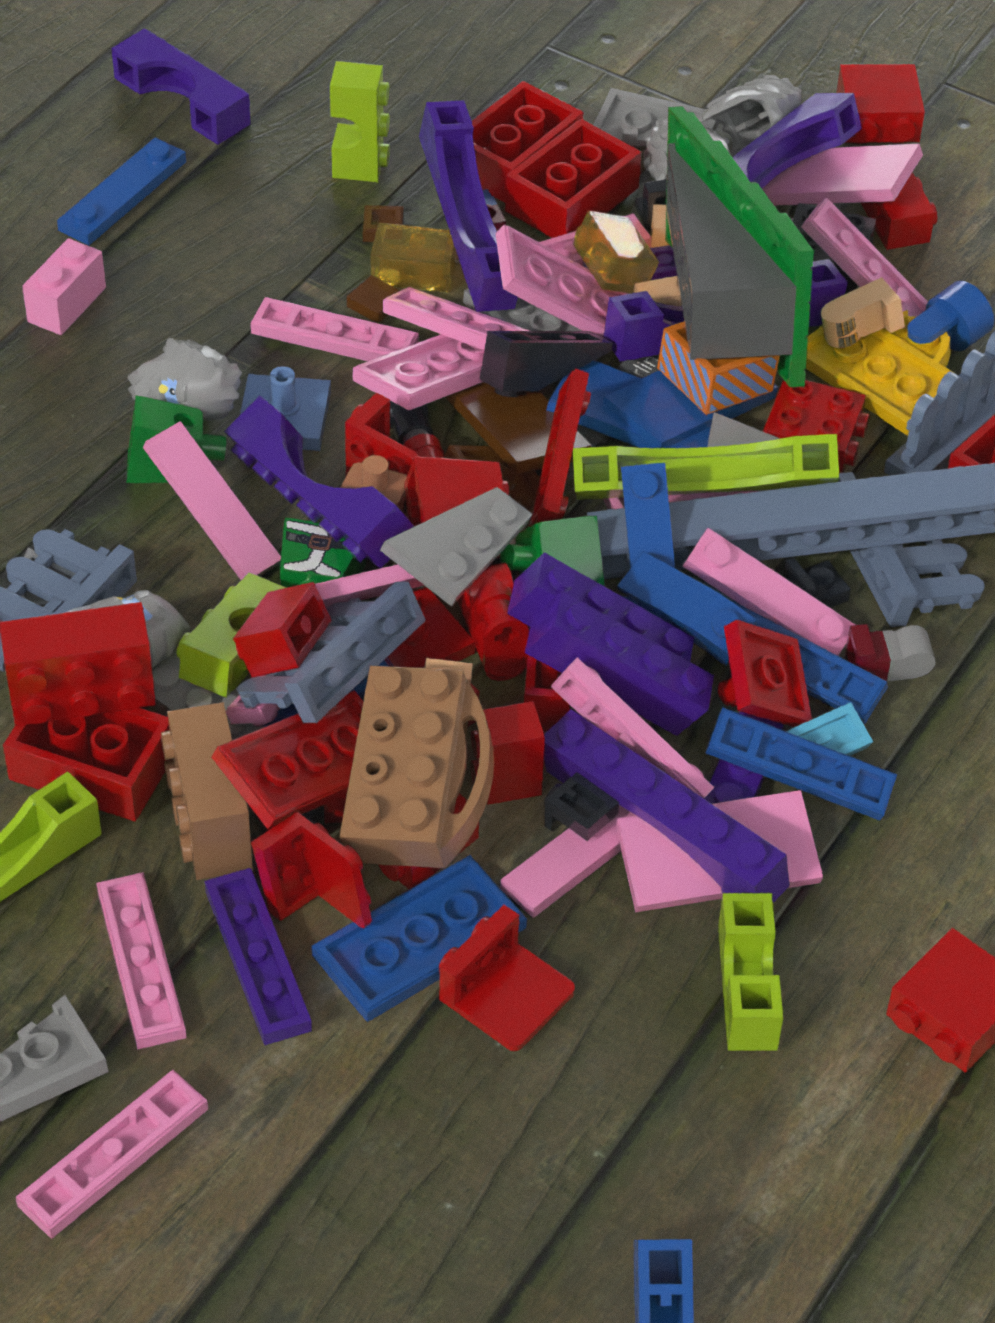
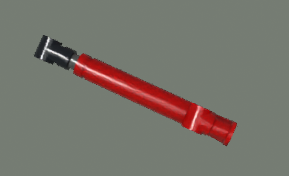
M390 401V428H393L396 441L415 451L419 457L445 458L440 441L434 436L433 429L428 420L427 404L407 410ZM505 562L489 565L457 600L486 675L491 680L496 681L509 680L518 676L527 667L528 654L525 653L529 636L528 625L507 614L514 583L510 569Z

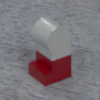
M868 624L851 625L849 627L845 650L846 660L885 681L922 677L928 674L936 664L928 633L923 627L910 625L896 631L869 632Z

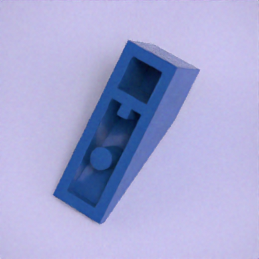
M644 551L617 586V589L655 616L694 637V644L725 666L729 663L724 626L735 620L753 625L757 621V619L719 592Z
M692 1239L633 1240L635 1322L694 1323Z

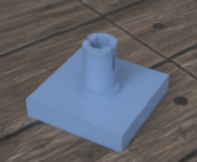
M285 366L274 368L270 373L271 376L248 374L240 415L260 395L279 410L303 437L302 450L320 451L331 395V380L295 378L294 370Z

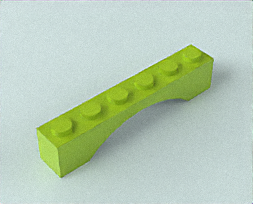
M837 434L792 436L756 443L698 448H636L622 446L573 448L574 484L577 500L624 497L621 467L664 462L666 466L668 495L793 488L828 482L834 483L839 480Z
M69 772L64 773L29 796L15 817L0 832V902L102 835L97 799Z

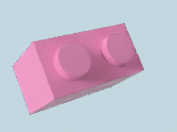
M68 238L22 285L27 322L62 335L106 288L102 251Z

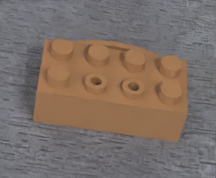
M370 666L340 831V839L343 846H351L360 856L362 863L446 868L462 850L474 832L489 798L493 780L494 753L485 714L478 697L466 680L463 670ZM474 720L477 722L480 739L479 767L469 799L463 810L459 814H454L456 799L461 790L466 772V733L468 721Z

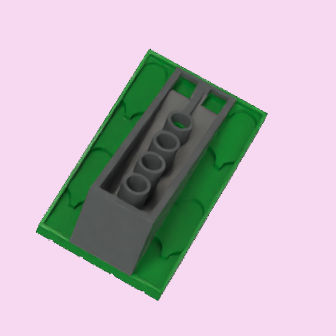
M683 106L668 107L665 241L673 248L690 360H696V358L716 359L780 355L777 373L789 387H805L806 372L804 369H806L808 345L806 335H808L809 301H811L813 271L811 267H813L814 250L787 213H779L757 182L749 181L720 140L714 141L694 112H687Z

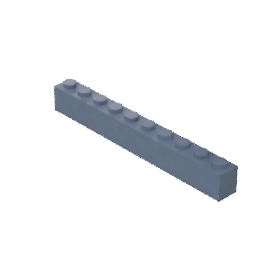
M995 463L669 502L675 569H686L683 567V564L707 528L716 532L758 561L995 533ZM625 508L587 512V516H597L604 579L624 577L630 570Z

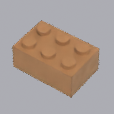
M224 702L167 711L169 731L161 732V740L165 760L172 759L164 761L168 789H171L173 795L171 801L176 826L179 825L181 834L179 835L183 862H193L196 880L223 876L247 868L253 870L247 803L211 758L218 746L232 741Z

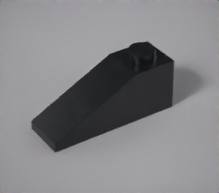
M487 331L480 380L493 386L496 394L506 397H518L522 391H538L570 374L575 368L579 369L612 351L613 342L591 331Z

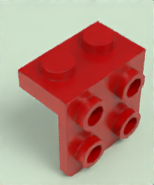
M377 392L365 404L358 405L350 418L345 421L346 476L354 463H362L365 458L373 455L384 457L388 461V470L408 475L414 456H419L415 451L390 438V399Z
M296 812L251 842L269 912L277 919L282 921L317 896H320L351 921L355 922L360 928H365L372 923L369 909L371 898L364 887L361 874L363 863L360 856L351 846H343L332 838L321 824H313Z
M504 904L491 917H483L474 927L471 937L459 948L453 947L444 955L439 964V1000L508 1050L519 1051L574 996L575 985L566 976L518 944L519 914Z

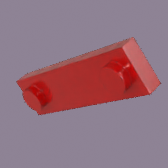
M576 368L574 371L572 370L559 390L529 526L544 521L562 519L568 505L569 498L564 496L563 493L580 416L585 414L591 398V392L586 391L589 373Z

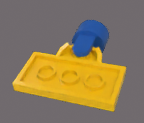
M956 281L927 302L926 310L917 317L908 316V310L903 311L904 328L892 333L886 328L880 329L865 337H860L855 344L845 348L830 346L826 342L823 326L807 337L806 369L833 387L866 395L864 406L866 409L908 436L909 430L906 429L907 421L912 417L916 402L923 394H928L934 398L940 381L951 371L946 368L950 358V349L963 351L993 329L994 312L990 301L978 287L966 281Z

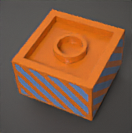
M681 322L664 328L657 369L707 415L772 392L780 355L716 359L696 358V360H690L685 322Z

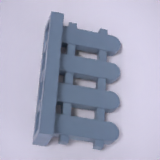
M995 331L988 339L984 353L974 349L968 354L962 365L960 375L949 371L942 378L934 398L928 394H923L918 399L913 408L912 417L907 421L906 429L909 430L907 442L886 460L884 469L886 474L891 476L944 469L949 465L951 453L995 415Z
M853 472L839 473L838 482L856 480ZM942 539L919 541L925 542L926 546L904 548L902 544L852 549L850 552L889 626L899 627L907 625L913 608H919L921 613H930L934 606L959 604L961 609L972 608L974 602L980 599L985 588L984 582L975 575H960L958 570L962 569L967 558V552L963 547L954 543L943 544ZM939 572L943 575V577L923 579L919 577V574Z
M49 529L37 532L33 537V545L38 557L34 561L25 557H16L11 559L6 565L7 578L12 584L7 589L0 586V620L10 621L66 613L73 608L91 605L94 602L109 597H123L137 581L134 551L120 544L112 552L102 546L98 551H95L76 542L74 533L66 529L61 533ZM55 563L75 573V575L69 579L48 568ZM28 591L48 601V603L41 607L21 596ZM0 634V671L4 672L5 664Z
M395 582L375 601L361 602L360 598H351L348 602H338L326 607L332 621L299 668L271 673L266 676L253 677L238 686L237 691L245 708H254L257 704H277L279 708H288L291 704H294L303 723H317L368 675L370 666H378L426 621L409 582Z

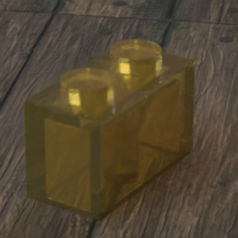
M588 211L582 225L576 230L573 246L602 290L631 294L634 293L635 283L651 281L659 261L629 217Z
M378 222L371 251L372 276L393 287H412L420 290L450 293L457 263V252L450 230Z

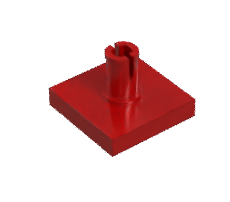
M426 586L413 591L426 621L388 656L394 667L424 668L426 658L459 662L475 654V644L472 637L432 591Z
M735 620L724 626L732 677L720 682L718 685V694L721 701L727 706H737V711L792 727H797L812 720L798 639L740 620Z

